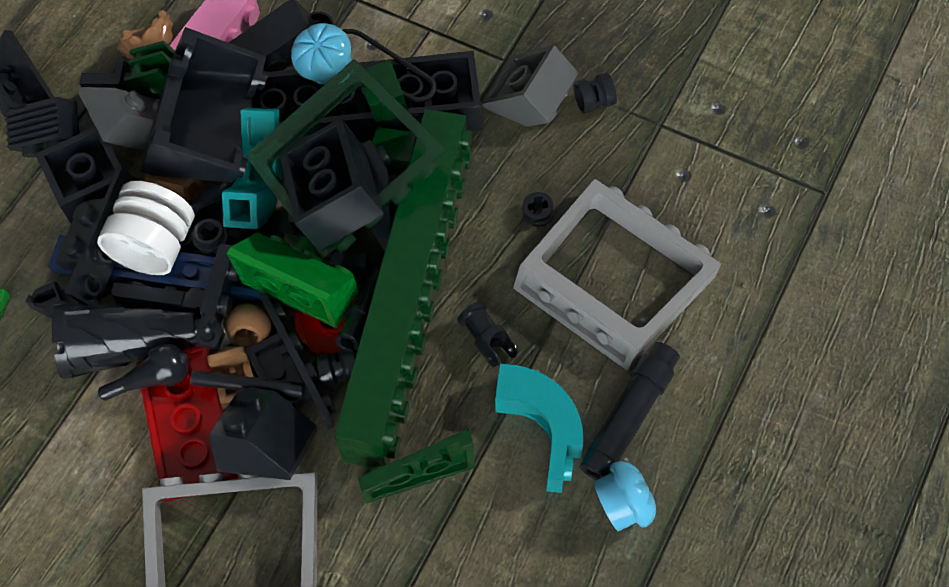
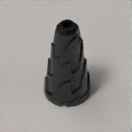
M55 304L52 310V343L57 344L58 353L54 354L58 374L62 379L95 371L127 366L132 361L146 359L151 349L164 344H174L181 350L189 349L192 345H196L194 340L201 317H195L194 312H189V310L124 308L122 305Z

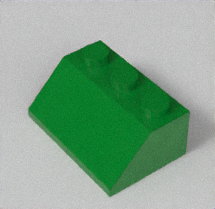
M257 232L230 247L226 253L243 284L259 292H266L268 296L335 328H338L347 308L353 303L359 292L354 275L348 269L340 265L331 267L324 264L314 253L308 250H302V252L290 248V245L285 240L275 235H271L269 238Z

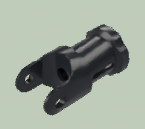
M478 301L462 311L457 321L460 325L467 327L476 340L475 346L492 367H496L499 361L492 347H502L511 358L517 356L518 350L503 327L496 325L486 312L487 306L484 302Z

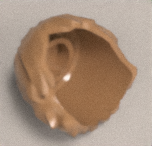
M161 10L158 12L157 18L153 19L152 24H148L146 28L133 31L123 30L120 33L121 37H119L117 50L127 60L134 59L130 54L131 49L163 40L170 45L174 40L172 33L173 22L169 19L170 14L167 15L165 10Z

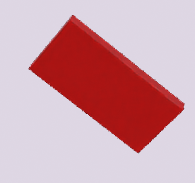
M197 346L183 349L182 351L188 356L189 369L187 376L182 382L172 387L159 385L141 388L159 486L160 479L184 477V484L199 483V475L223 473V481L238 480V474L217 472L209 434L224 412L218 390L213 387L191 385L190 382L193 370L213 372L207 359L208 356L212 355L211 349ZM183 497L166 498L163 501L169 502Z

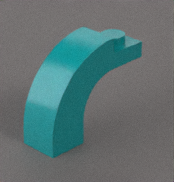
M244 108L240 110L242 148L244 149L243 156L248 157V163L243 177H237L231 187L222 191L223 226L259 229L270 219L278 202L284 174L279 153L285 150V142H280L279 109Z
M500 363L495 396V412L528 417L544 429L551 446L546 491L562 493L563 480L571 481L573 459H581L583 428L577 408L564 389L546 375L527 367Z

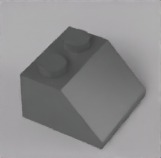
M555 45L511 56L481 105L491 112L526 127L547 124L557 115V108L563 98L571 92L572 83L579 73Z
M81 87L78 93L103 142L145 151L159 99L149 98L136 92H127L116 88Z

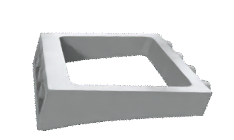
M594 179L520 264L513 289L628 371L667 327L715 278L722 263L711 257L709 250L704 245H693L681 237L679 229L674 225H663L654 219L647 207L643 205L635 206L626 200L619 188L614 186L608 188ZM590 209L599 210L694 275L644 327H635L546 264Z
M298 466L291 480L238 474V480L223 481V473L199 475V483L184 484V477L160 479V487L142 488L146 587H166L161 521V503L164 499L292 486L301 488L303 492L301 587H317V472L301 474L300 466Z

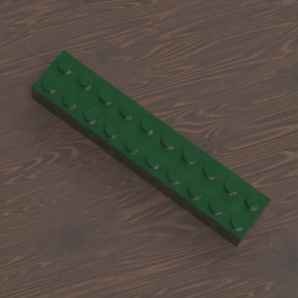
M430 109L424 110L334 435L343 462L374 468L388 465L390 458L396 459L398 456L401 437L397 436L399 423L405 424L408 417L409 401L405 400L408 388L414 389L418 376V367H414L416 356H422L425 350L427 335L423 333L425 322L431 323L435 302L431 301L433 290L439 291L443 270L439 269L441 259H447L449 255L451 240L447 238L449 228L455 229L458 218V208H455L456 199L463 198L466 179L462 177L464 169L470 170L473 158V150L470 149L472 131L467 130L466 115Z

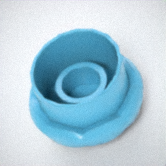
M326 23L314 24L303 30L296 37L291 49V59L295 70L304 78L319 84L330 85L346 77L351 69V43L347 34L339 27Z
M618 461L612 463L609 469L611 473L594 481L597 495L609 520L618 532L635 523L639 527H647L655 518L656 504L652 493L649 491V487L645 483V479L640 471L629 462Z

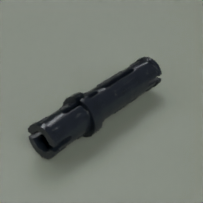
M376 260L370 264L365 280L353 305H350L344 314L345 322L336 338L337 346L343 351L352 353L359 348L383 262L381 260Z

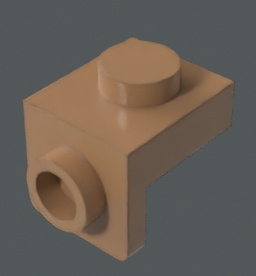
M243 346L225 347L217 351L216 354L207 357L209 366L215 373L255 377L251 362ZM217 388L220 403L224 410L238 390Z

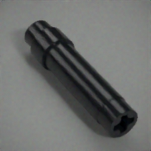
M655 342L648 354L642 355L630 375L631 380L579 465V468L590 478L598 480L611 473L609 470L611 464L621 460L656 399L665 392L674 377L673 369L679 361L680 355L669 345Z

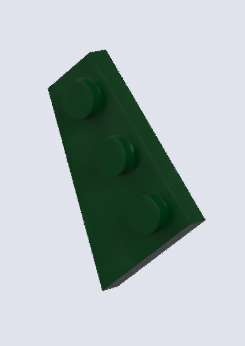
M469 428L388 465L377 466L366 471L365 475L358 477L365 503L367 504L474 469V443Z

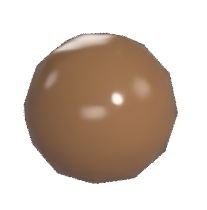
M256 304L238 305L230 311L225 319L226 334L229 340L238 347L243 346L247 349L267 339L271 334L270 317L263 308Z

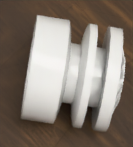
M130 181L123 185L119 198L115 201L113 207L114 214L107 218L97 243L107 256L129 269L149 275H165L170 273L181 248L179 242L185 240L188 229L194 219V211L182 197L169 189L149 182Z

